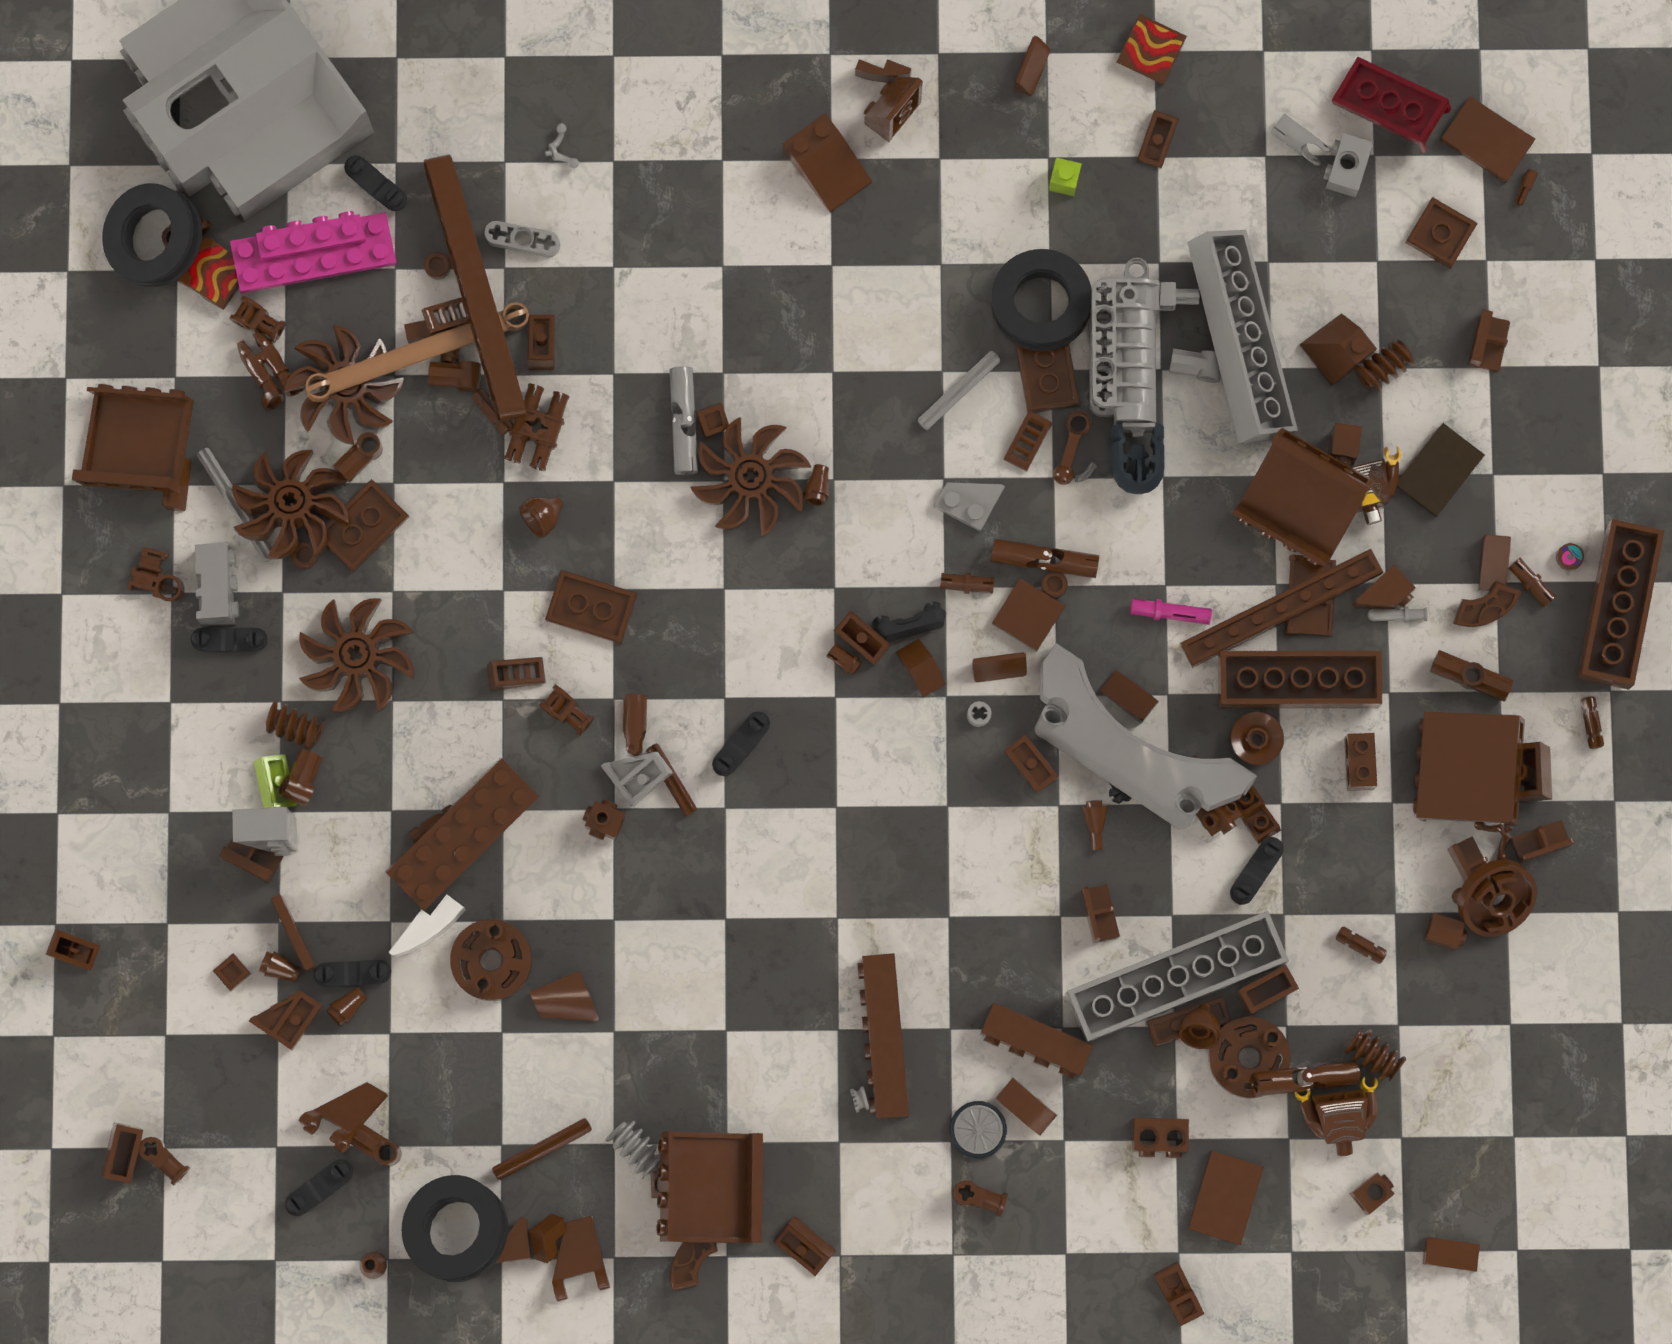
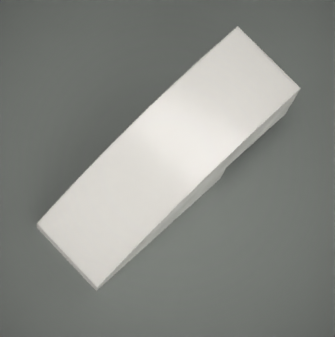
M446 894L431 915L421 909L389 953L397 958L427 945L451 927L466 909Z

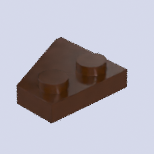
M299 990L257 1016L251 1017L249 1022L293 1051L323 1005Z

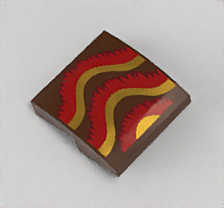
M1140 14L1116 63L1164 85L1187 35Z
M205 236L195 261L187 272L177 280L179 283L200 294L203 299L224 310L239 289L233 255L231 251Z

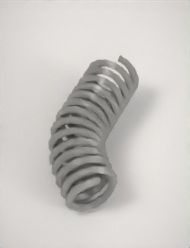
M1091 462L1088 468H1086L1087 470L1079 475H1075V482H1081L1090 477L1096 465Z

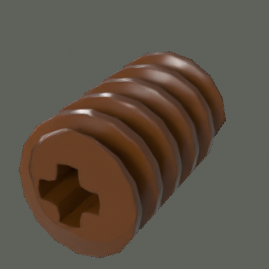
M1397 339V342L1391 341L1388 345L1389 348H1381L1380 354L1374 353L1372 355V360L1366 359L1363 361V366L1357 365L1355 367L1357 377L1368 391H1371L1372 386L1380 391L1379 381H1383L1387 385L1390 384L1389 374L1397 379L1396 369H1400L1405 373L1407 371L1406 362L1412 367L1415 366L1411 352L1401 340Z
M274 700L266 718V732L272 734L276 730L278 738H282L285 735L286 741L291 742L295 739L296 745L301 746L305 743L306 749L311 750L321 738L325 727V720L320 725H317V716L307 721V712H304L299 718L297 717V708H294L289 714L287 713V704H284L279 710L277 709L278 701Z
M1362 1026L1349 1042L1344 1053L1348 1054L1354 1050V1061L1363 1057V1068L1372 1064L1371 1074L1381 1071L1379 1080L1382 1081L1388 1077L1390 1081L1405 1063L1406 1057L1403 1056L1396 1060L1398 1051L1395 1049L1387 1053L1389 1044L1385 1043L1379 1046L1381 1037L1376 1036L1370 1039L1372 1030L1368 1029L1362 1033Z

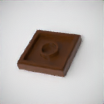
M1432 197L1405 243L1451 269L1478 223Z
M1020 578L993 620L992 625L1037 652L1064 610L1065 605Z

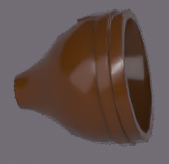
M532 497L519 506V512L528 528L536 536L543 538L556 527L563 502L559 497Z
M1201 1004L1196 1010L1191 1011L1184 1017L1180 1025L1179 1036L1186 1045L1196 1049H1209L1218 1044L1220 1025L1217 1017L1211 1012L1209 1005Z

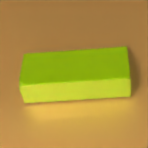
M286 755L266 756L255 760L254 766L263 807L290 808L296 806V803L279 796L281 783L290 774Z

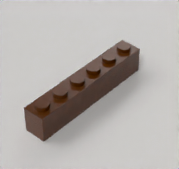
M895 953L862 956V963H857L858 978L864 979L865 989L860 990L861 1006H866L867 1016L862 1017L863 1033L869 1032V1043L864 1044L865 1059H871L872 1070L867 1071L868 1087L873 1086L874 1097L869 1098L870 1114H876V1120L909 1117Z

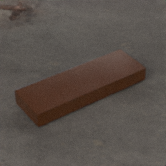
M281 894L272 897V904L303 969L306 972L315 970L316 964L284 897Z
M1221 996L1146 1021L1154 1047L1180 1039L1179 1029L1184 1017L1191 1011L1196 1010L1201 1004L1210 1006L1211 1012L1217 1017L1220 1026L1230 1022L1231 1018L1224 997Z

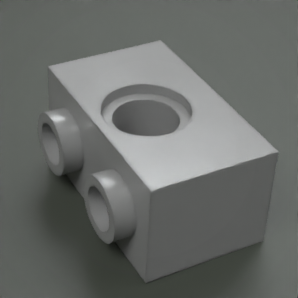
M1343 133L1340 141L1335 139L1331 155H1334L1335 159L1333 165H1327L1323 179L1328 180L1326 189L1356 197L1372 149V141ZM1340 161H1351L1353 164V168H1343L1340 164Z

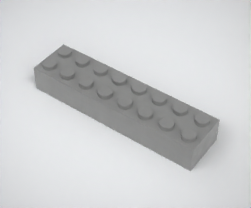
M1247 231L1205 232L1188 241L1187 244L1238 443L1272 441L1281 428L1295 433L1298 429Z
M1266 911L1070 989L1066 992V995L1085 1042L1088 1043L1284 965L1289 960L1271 916Z

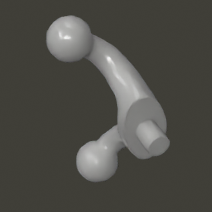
M560 123L556 127L559 133L555 141L548 144L549 150L544 152L545 156L551 155L554 161L567 162L571 168H577L579 166L578 159L560 154L556 150L566 132L565 124Z

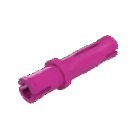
M1132 598L1130 614L1153 617L1154 620L1158 621L1161 618L1210 625L1212 609L1164 603L1162 599L1149 601Z

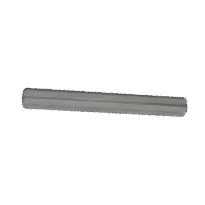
M206 447L197 453L198 459L239 524L253 520L251 515L242 511L236 504L232 491L233 485L210 449ZM250 540L264 562L272 560L267 557L272 549L267 540Z

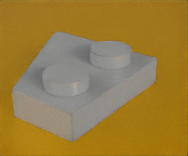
M947 482L934 508L981 532L1005 486L1002 484Z
M658 752L607 762L601 765L630 806L638 804L673 773Z

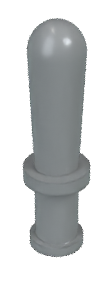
M1373 608L1369 610L1367 616L1373 622L1404 620L1406 623L1409 620L1427 621L1428 614L1427 608Z

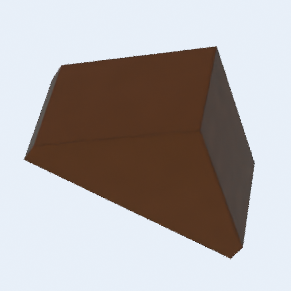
M919 638L896 651L897 656L923 698L946 685L933 656Z
M55 929L46 955L91 971L100 945Z
M521 1216L510 1230L505 1247L495 1263L532 1259L527 1219Z

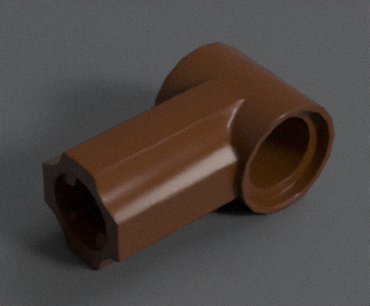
M460 361L458 364L430 362L428 384L429 386L456 387L460 391L476 392L480 390L482 365L474 361Z
M371 432L361 434L357 442L333 467L350 483L372 460H376L381 456L383 446L380 439ZM367 441L376 442V448L371 452L363 450V445Z
M299 749L290 774L281 783L279 796L303 807L306 806L314 791L312 783L322 757L312 751Z
M364 1124L352 1137L351 1145L380 1164L394 1166L402 1157V1151L396 1143L391 1142ZM387 1146H391L394 1150V1155L390 1160L385 1161L382 1158V1150Z

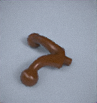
M1475 822L1474 827L1477 830L1500 832L1502 838L1499 844L1497 860L1507 859L1504 849L1511 839L1509 832L1512 830V827L1507 826L1505 828L1501 823L1488 826L1484 822Z

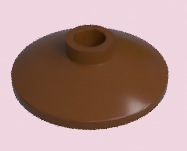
M1264 712L1247 713L1240 717L1232 728L1231 746L1235 754L1242 761L1252 765L1267 764L1280 754L1284 745V732L1280 723L1273 716ZM1252 736H1260L1261 743L1254 744L1251 740Z

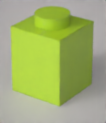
M1056 158L1049 191L1074 197L1082 164Z

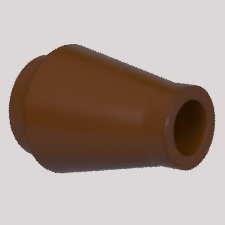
M821 464L813 466V471L803 491L806 503L822 506L825 504V500L829 499V468Z
M266 951L259 972L264 973L265 977L295 982L301 967L294 965L275 951L273 953Z
M356 987L351 992L330 1003L331 1007L326 1011L339 1026H342L344 1023L348 1024L363 1002L367 1000V997Z
M369 1252L361 1258L360 1271L365 1277L377 1279L385 1273L387 1263L382 1254ZM369 1260H374L375 1262L373 1270L367 1268Z

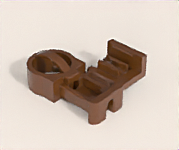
M143 547L138 565L141 567V570L138 567H133L130 574L133 576L132 580H129L127 584L129 590L134 591L136 587L151 591L154 597L167 602L178 601L183 596L185 587L180 578L160 573L163 570L160 569L161 561L165 560L166 557L169 558V554ZM149 553H151V555H155V556H158V557H161V558H157V557H154V556H150ZM168 579H173L177 582L178 588L163 583ZM164 589L177 594L174 597L166 598L161 590Z

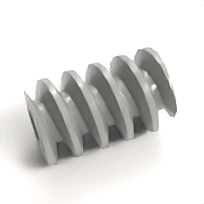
M634 1120L628 1123L624 1121L605 1140L608 1142L616 1139L612 1147L614 1150L623 1147L620 1156L623 1158L630 1155L627 1162L629 1166L638 1163L634 1171L637 1174L645 1171L642 1177L643 1180L661 1163V1153L654 1154L658 1147L656 1144L650 1147L647 1146L650 1140L649 1136L643 1139L639 1138L643 1131L641 1128L635 1131L632 1130L636 1123Z

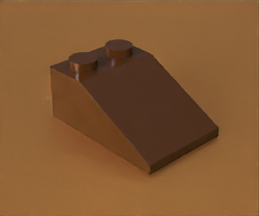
M896 77L892 83L888 81L880 91L882 96L876 103L872 101L865 109L864 124L887 142H890L921 104L923 81L916 77Z
M826 113L783 143L784 154L830 213L872 183V180L844 137Z
M1542 742L1523 743L1519 802L1552 800L1550 747Z

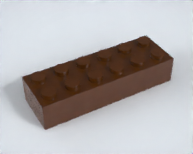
M1612 519L1607 524L1576 679L1627 690L1635 685L1665 530Z
M1220 651L1218 654V709L1379 708L1382 705L1381 651Z
M499 758L385 872L422 910H425L540 796L502 758Z

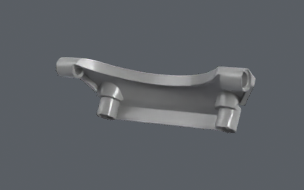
M1056 643L1052 647L1040 667V700L1047 705L1044 707L1035 725L1036 734L1169 822L1173 827L1187 829L1201 807L1210 811L1240 799L1242 795L1245 796L1256 780L1257 775L1233 759H1200L1177 755L1157 748L1132 734L1112 717L1097 698L1088 680L1083 661Z

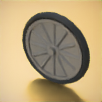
M984 1101L966 1103L955 1112L951 1119V1140L954 1146L968 1157H989L996 1153L1005 1142L1007 1135L1005 1118L990 1103Z

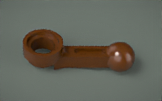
M1083 410L1073 411L1066 419L1069 438L1061 464L1053 471V478L1060 485H1067L1073 480L1074 471L1072 464L1081 436L1088 434L1092 429V418ZM1075 416L1085 418L1086 427L1084 430L1076 431L1072 428L1071 422Z

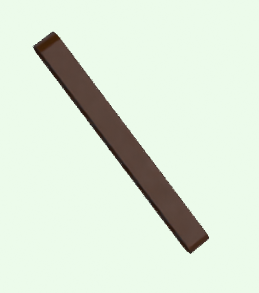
M450 154L424 159L426 178L498 421L503 422L526 416L524 399Z

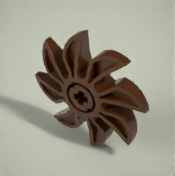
M333 326L341 362L335 359L331 346L322 341L309 340L295 346V350L314 361L324 372H320L318 369L310 366L297 369L286 380L283 393L305 388L307 379L313 374H327L355 364V358L361 348L356 336L345 327ZM380 338L377 339L367 359L387 352ZM404 377L384 382L370 383L366 381L330 394L328 399L323 402H314L307 397L300 410L301 423L304 429L309 432L325 404H330L333 408L327 420L330 432L339 441L354 445L347 408L352 410L356 423L361 427L367 429L387 427L393 420L374 409L368 402L364 401L363 397L378 404L387 402L400 391ZM314 380L310 383V385L323 380ZM328 386L319 387L321 392L313 395H325L329 390Z
M741 417L735 419L727 427L723 439L724 449L735 459L732 464L726 463L703 442H700L698 454L703 469L710 476H726L729 478V481L717 485L690 486L693 494L699 500L709 505H722L732 494L739 496L733 507L715 525L716 528L728 530L744 524L749 518V502L756 500L760 510L761 537L767 535L775 527L778 520V505L767 495V492L770 490L784 497L801 513L803 495L799 485L792 478H775L772 474L775 471L785 469L811 468L809 461L804 455L792 449H780L770 460L763 458L769 447L787 427L768 425L761 428L753 435V452L745 454L741 438ZM749 471H753L754 476L758 475V477L754 478L753 483H748V479L744 480L743 478L748 476Z
M301 450L287 457L282 464L285 477L283 481L276 480L266 452L262 454L255 464L254 477L257 487L265 492L266 495L250 491L235 484L232 486L233 496L238 507L251 516L261 515L256 519L234 526V530L240 536L252 541H263L269 539L276 528L281 527L280 534L267 556L268 559H281L294 552L299 545L296 529L300 527L305 529L314 555L317 557L326 546L327 531L324 521L314 514L329 517L346 525L349 524L348 512L343 502L330 493L319 494L327 489L346 483L347 479L341 473L333 469L318 468L312 470L305 481L300 482L301 475L313 455V450Z
M380 598L364 600L352 609L349 614L352 626L350 633H345L341 625L335 599L327 604L321 616V627L327 636L336 641L333 647L319 643L300 632V646L309 659L317 664L335 661L332 667L300 677V681L305 686L320 692L331 691L340 683L342 677L348 676L344 689L331 710L334 713L349 711L361 702L364 697L361 681L365 677H368L372 685L378 711H382L387 706L392 695V683L388 676L377 670L380 664H385L412 679L414 678L412 662L402 650L396 647L379 650L381 644L414 633L407 624L395 619H386L379 621L370 634H365L374 613L382 601ZM357 650H359L362 657L359 660L356 658V661H354L351 654L354 651L358 653Z

